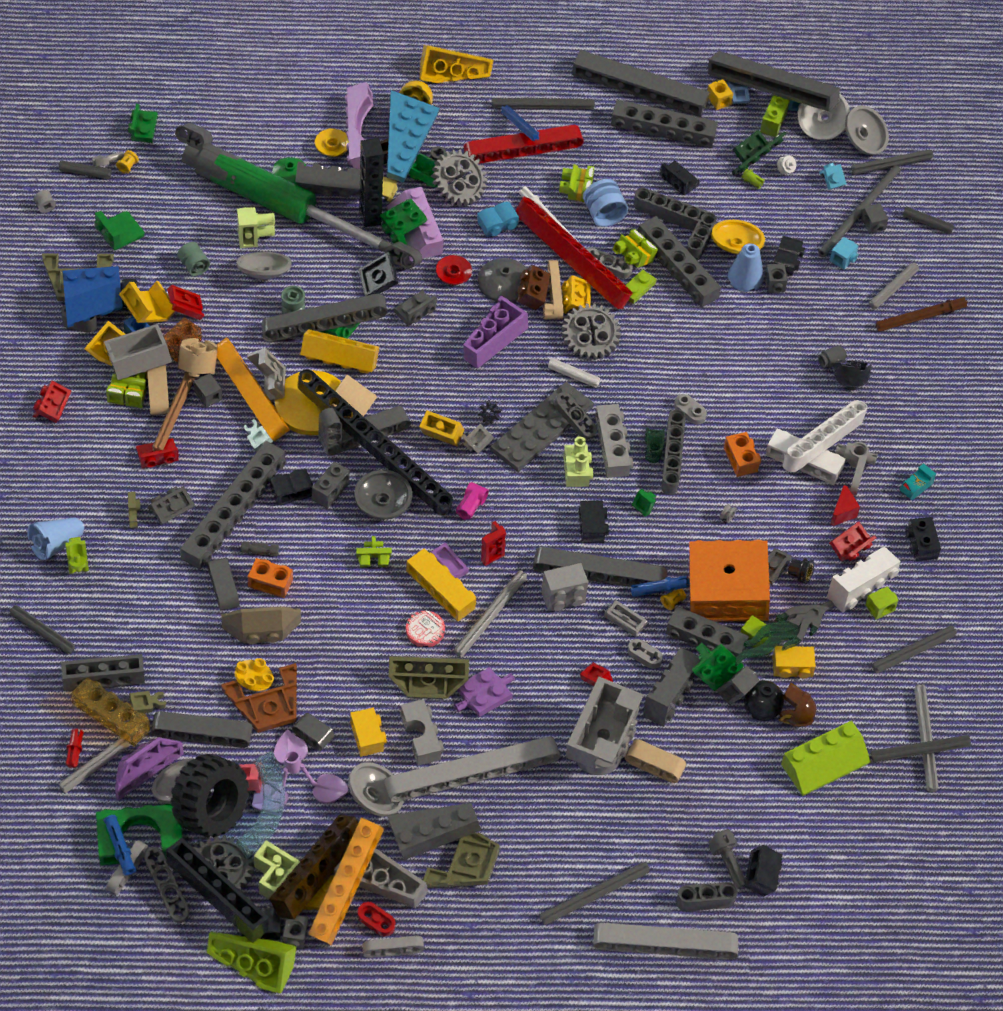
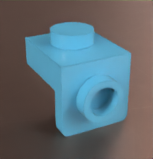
M834 163L827 164L823 170L819 171L820 175L824 174L828 190L846 185L841 164L835 166Z

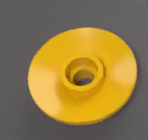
M325 129L315 138V147L323 155L335 157L344 154L348 150L347 143H349L347 134L342 130Z

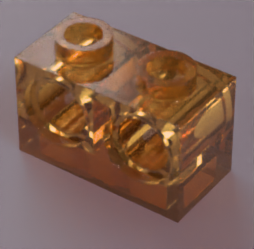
M185 317L163 336L170 357L178 362L180 345L183 340L197 338L199 342L202 340L201 328Z

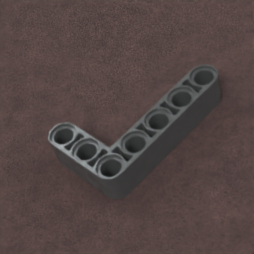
M647 188L637 189L634 197V208L693 231L688 240L687 250L696 260H699L712 238V229L717 221L716 215Z
M402 406L393 407L365 417L385 436L401 432L411 424ZM327 408L319 414V441L327 455H335L361 446L342 429V424L333 408Z

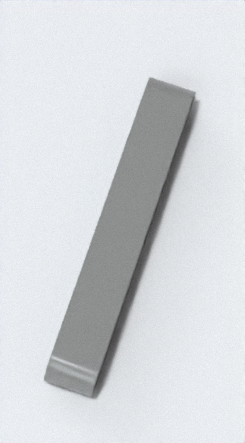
M597 923L594 925L593 947L606 951L735 959L738 957V935L732 932Z

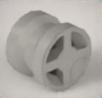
M42 190L34 196V201L38 205L40 212L48 213L55 208L56 202L48 190Z

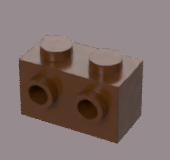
M531 265L529 268L524 269L520 275L521 284L517 291V302L536 311L546 301L550 273Z

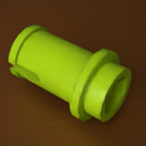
M746 169L742 174L744 182L748 181L758 189L765 182V179L753 173L752 169Z

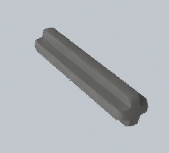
M63 160L59 163L60 171L110 179L111 169Z
M910 207L904 209L903 216L948 234H951L954 229V225Z

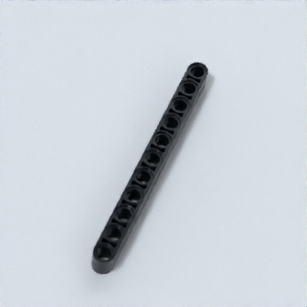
M310 369L300 371L297 386L306 397L322 411L327 408H333L342 424V429L388 470L404 477L409 482L412 491L437 514L444 516L450 513L453 497L448 491ZM344 416H349L351 418L345 419ZM384 453H391L392 455L387 456ZM399 465H404L406 468H400ZM413 477H417V478H419L420 480L416 481V480H413L412 478H413ZM426 490H432L433 493H428ZM440 502H445L448 505H441Z

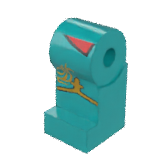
M923 463L910 478L904 481L899 490L909 499L913 500L933 485L936 473Z

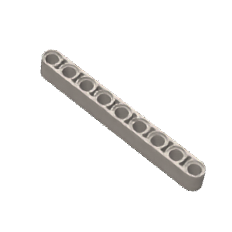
M545 737L392 775L385 779L384 784L392 802H399L550 764L557 761L561 754L554 738Z

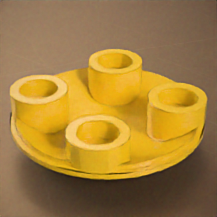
M261 658L240 661L237 663L234 671L238 683L252 691L266 690L272 685L274 680L272 671L266 665V661Z

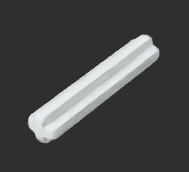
M551 358L549 361V369L595 388L600 383V378L554 358Z

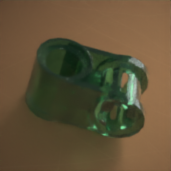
M646 427L645 459L650 463H657L662 458L665 428L655 430Z

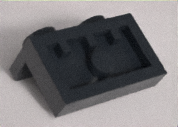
M673 161L669 165L666 163L661 164L660 176L662 179L671 184L675 190L684 196L699 186L700 180L677 161Z

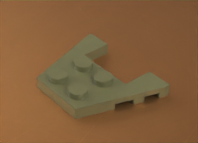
M42 253V260L57 301H65L63 271L76 269L59 268V253ZM97 254V268L112 266L114 254Z
M479 832L460 838L449 871L445 872L427 867L423 881L427 883V888L488 885L500 851V845Z

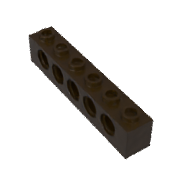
M339 814L271 895L269 900L278 917L295 920L334 873V869L343 859L358 826L355 816Z

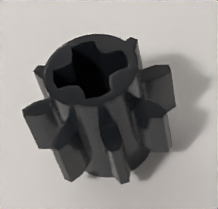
M488 400L486 406L481 404L480 409L483 411L479 412L478 416H482L483 423L490 421L492 425L494 418L499 421L501 417L498 413L502 409H498V402L493 404ZM490 409V412H494L493 415L489 412L487 413V410Z

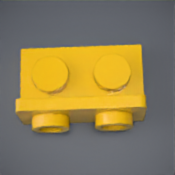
M571 275L567 281L563 282L561 287L563 291V313L565 314L573 308L578 311L579 305L585 308L586 303L590 307L591 285L587 280Z

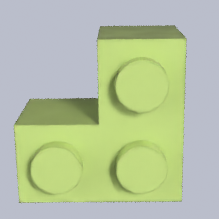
M265 841L254 855V867L265 874L259 881V894L267 899L271 897L299 863V860L268 841Z

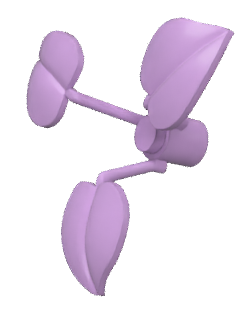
M286 730L279 738L274 750L276 761L280 764H285L282 784L279 787L274 782L263 783L261 793H256L255 790L252 806L257 810L266 812L282 808L288 800V794L283 791L288 772L296 774L302 770L311 784L316 786L313 789V796L321 803L335 802L345 796L349 789L342 779L332 774H322L317 782H315L306 770L305 764L301 763V760L308 753L307 744L289 730Z

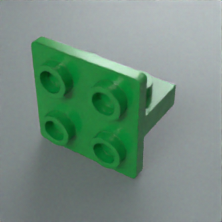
M701 643L696 647L700 654L698 658L701 661L692 668V671L711 689L716 691L742 669L744 665L722 644H719L711 652Z

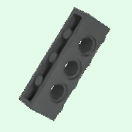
M676 606L666 629V634L671 638L684 641L692 647H697L703 643L711 652L719 644L725 643L727 645L723 646L739 660L747 647L749 639L748 635L679 606Z
M142 654L61 662L64 691L145 684Z

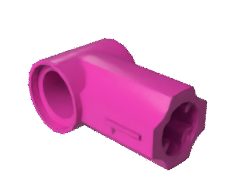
M470 482L466 488L464 498L456 509V513L460 518L464 520L471 519L479 505H483L486 501L489 490Z

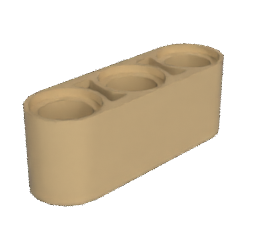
M166 365L147 371L151 415L167 414L169 410Z
M637 739L633 741L625 756V760L629 764L671 783L679 781L686 767V762L682 758Z

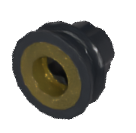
M804 558L802 561L792 559L788 574L797 577L798 582L809 583L814 571V560L808 561L807 558Z

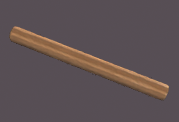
M187 371L152 446L154 452L164 449L195 380V377L190 376Z

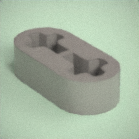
M633 639L629 642L628 654L631 658L651 669L661 666L663 655L658 649L640 639ZM640 647V650H639V649H638L637 651H634V650H633L634 648ZM656 657L657 660L651 661L650 658Z

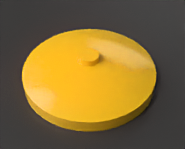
M312 370L336 391L341 383L338 378L323 371ZM300 372L295 373L285 379L284 398L275 400V408L290 430L303 435H319V414L322 410L298 389L297 384Z

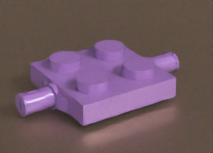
M490 667L474 675L457 690L463 697V700L454 705L455 710L460 712L464 708L469 707L481 717L512 699V693L506 685L515 680L512 673H509L507 676L500 678Z

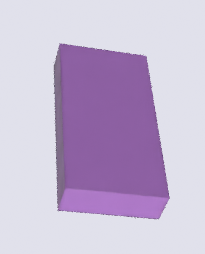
M446 542L430 552L435 555L441 565H445L455 578L459 579L469 573L468 567Z

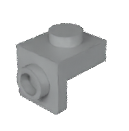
M481 424L468 436L465 434L461 436L465 440L463 444L470 451L474 449L478 454L494 439Z

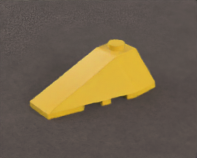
M424 44L420 61V80L443 83L490 77L494 60Z
M107 321L84 350L98 361L112 366L104 341L125 334L110 321ZM143 372L148 380V372Z

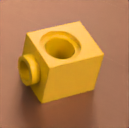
M724 80L712 82L708 85L707 91L710 92L709 101L716 110L732 104L733 92Z

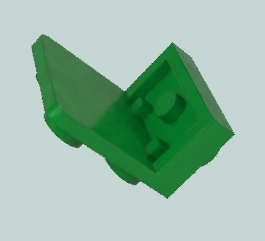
M407 199L380 214L383 223L381 228L386 235H390L389 237L393 244L402 242L407 245L404 234L427 222L426 215L412 199Z
M102 211L95 213L94 225L114 251L145 236L143 229L128 211H124L107 219Z

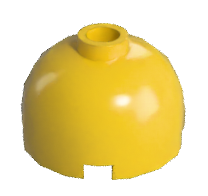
M409 81L399 91L400 94L432 105V91L422 81Z

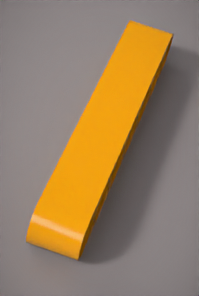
M226 337L217 344L218 360L267 434L275 442L290 431V429L230 340Z

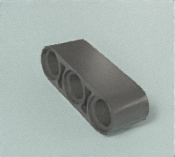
M227 557L207 561L209 575L220 611L240 607L238 593Z
M731 882L685 885L678 891L676 905L682 911L730 908L735 904L738 889ZM728 893L732 897H726L723 894ZM702 895H708L711 898L707 899L704 898ZM686 896L689 897L691 900H685L682 897Z

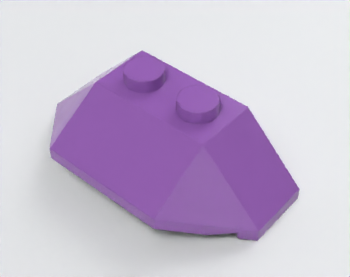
M154 738L147 743H142L130 755H125L118 764L115 793L118 801L184 754L183 744L180 741Z

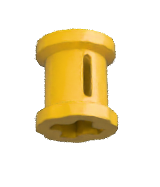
M127 150L124 153V157L117 161L116 167L120 172L128 174L131 171V167L138 163L139 158L133 151Z
M677 589L667 595H662L660 600L666 609L673 610L679 601L686 599V594L683 589Z

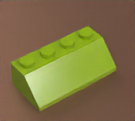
M851 720L784 753L781 766L801 795L805 796L870 764L871 761L864 738Z

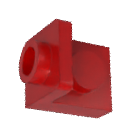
M594 662L580 673L581 680L593 686L598 677L613 682L610 670Z

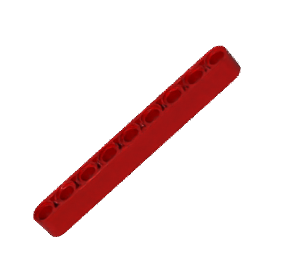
M523 197L515 210L519 219L582 278L587 280L608 302L618 309H623L630 299L632 291L538 204L528 197Z

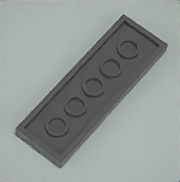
M565 382L491 445L490 451L519 472L571 427L554 406V399L561 392L570 394L585 413L593 408L594 402L568 382ZM561 400V404H564L566 400ZM571 412V417L574 420H579V414Z

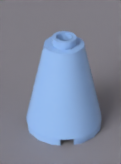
M755 244L744 245L728 271V279L732 287L739 291L749 292L751 289L757 290L762 285L764 274L759 247Z
M77 518L35 522L28 526V540L32 539L34 545L31 548L40 560H46L66 547L65 543H68L70 538L81 537L84 525Z

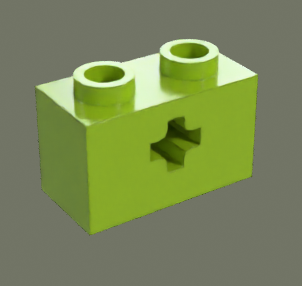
M773 95L762 119L761 133L777 137L787 115L790 100Z

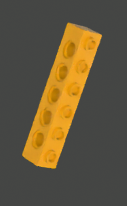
M364 818L360 819L308 935L332 946L384 831L380 825Z

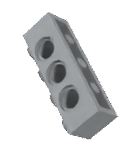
M619 404L596 406L595 420L606 477L629 476L630 468H633V459L629 457L630 443L629 441L626 442L625 438L627 437V428L622 423L624 422V413L620 411Z

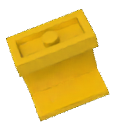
M156 281L148 291H140L135 282H129L119 294L138 323L168 321L176 312L171 309L173 304L170 303L169 296L159 281Z

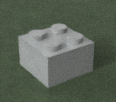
M578 563L544 571L541 593L548 611H559L570 606H580L586 602L588 580L582 564Z

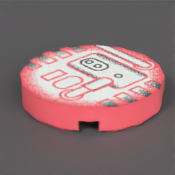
M418 611L407 620V638L416 646L433 647L444 638V621L438 614L432 611Z

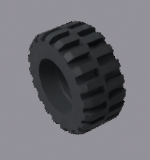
M202 754L187 762V766L180 770L179 777H176L174 781L176 782L175 786L172 787L171 794H173V797L170 798L171 806H173L172 813L177 823L182 825L183 828L204 837L214 838L229 832V828H234L237 824L236 821L241 819L243 816L242 812L247 807L246 800L249 798V791H247L249 783L246 780L247 776L244 770L233 761L213 754ZM214 786L213 795L206 805L208 794Z

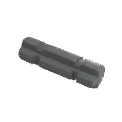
M243 541L241 543V552L249 553L250 551L252 554L261 555L270 553L271 556H278L279 545L271 544V546H268L266 543L253 542L250 544V542Z

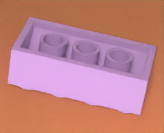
M422 187L405 190L387 205V209L389 210L407 199H412L427 217V222L404 234L407 245L420 251L422 259L443 254V238Z

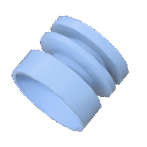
M612 179L599 180L591 184L583 193V200L590 211L593 221L600 227L614 225L620 222L628 213V205L616 181Z

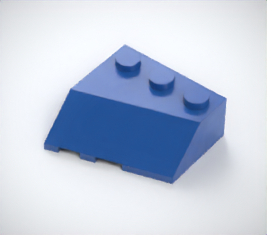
M119 266L63 271L68 328L74 326L76 322L89 321L90 317L96 315L103 316L123 309L122 298L119 295L121 292Z

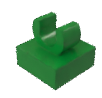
M641 489L637 492L632 506L646 517L651 513L657 496L652 492L647 493Z

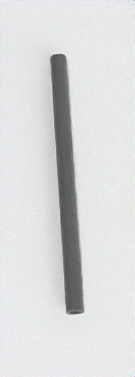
M894 165L821 247L818 251L821 257H825L862 216L864 207L870 206L901 171L899 166Z

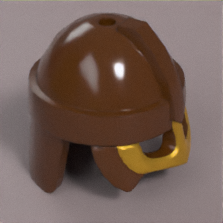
M790 683L784 693V700L795 707V710L782 711L779 715L781 717L779 721L795 727L812 725L817 713L815 701L811 694Z

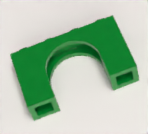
M171 804L161 806L145 805L140 808L125 807L119 810L104 809L96 812L100 866L120 864L119 860L115 858L114 854L116 851L104 823V818L109 815H116L122 833L135 825H148L154 828L161 837L162 852L166 859V849L182 838L181 825L177 823L172 813L173 806Z

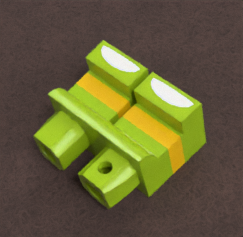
M573 164V169L563 168L561 179L569 180L570 182L560 181L559 193L568 194L569 200L584 202L583 193L593 182L595 166H587V169H583Z
M636 229L631 230L627 236L621 235L619 241L613 247V251L616 254L625 256L624 259L628 265L634 264L637 268L653 263L658 249L651 242L645 240L646 238Z
M141 372L135 374V377L120 380L117 379L116 374H112L110 386L108 385L106 390L107 402L124 405L125 403L126 406L142 408L147 391L145 373Z

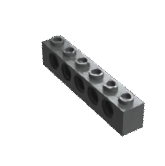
M616 99L611 126L713 148L718 121Z
M657 216L639 225L638 232L646 238L645 240L651 242L658 249L655 256L660 264L667 268L673 278H676L681 287L691 295L694 302L704 307L719 299L721 286Z

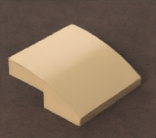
M349 375L345 376L336 389V392L362 416L366 414L377 398L375 394Z

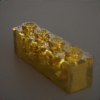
M87 677L71 693L74 706L132 746H135L150 731L149 718L144 713L134 710L128 702L118 699L115 693L112 691L108 692L97 681L93 682Z

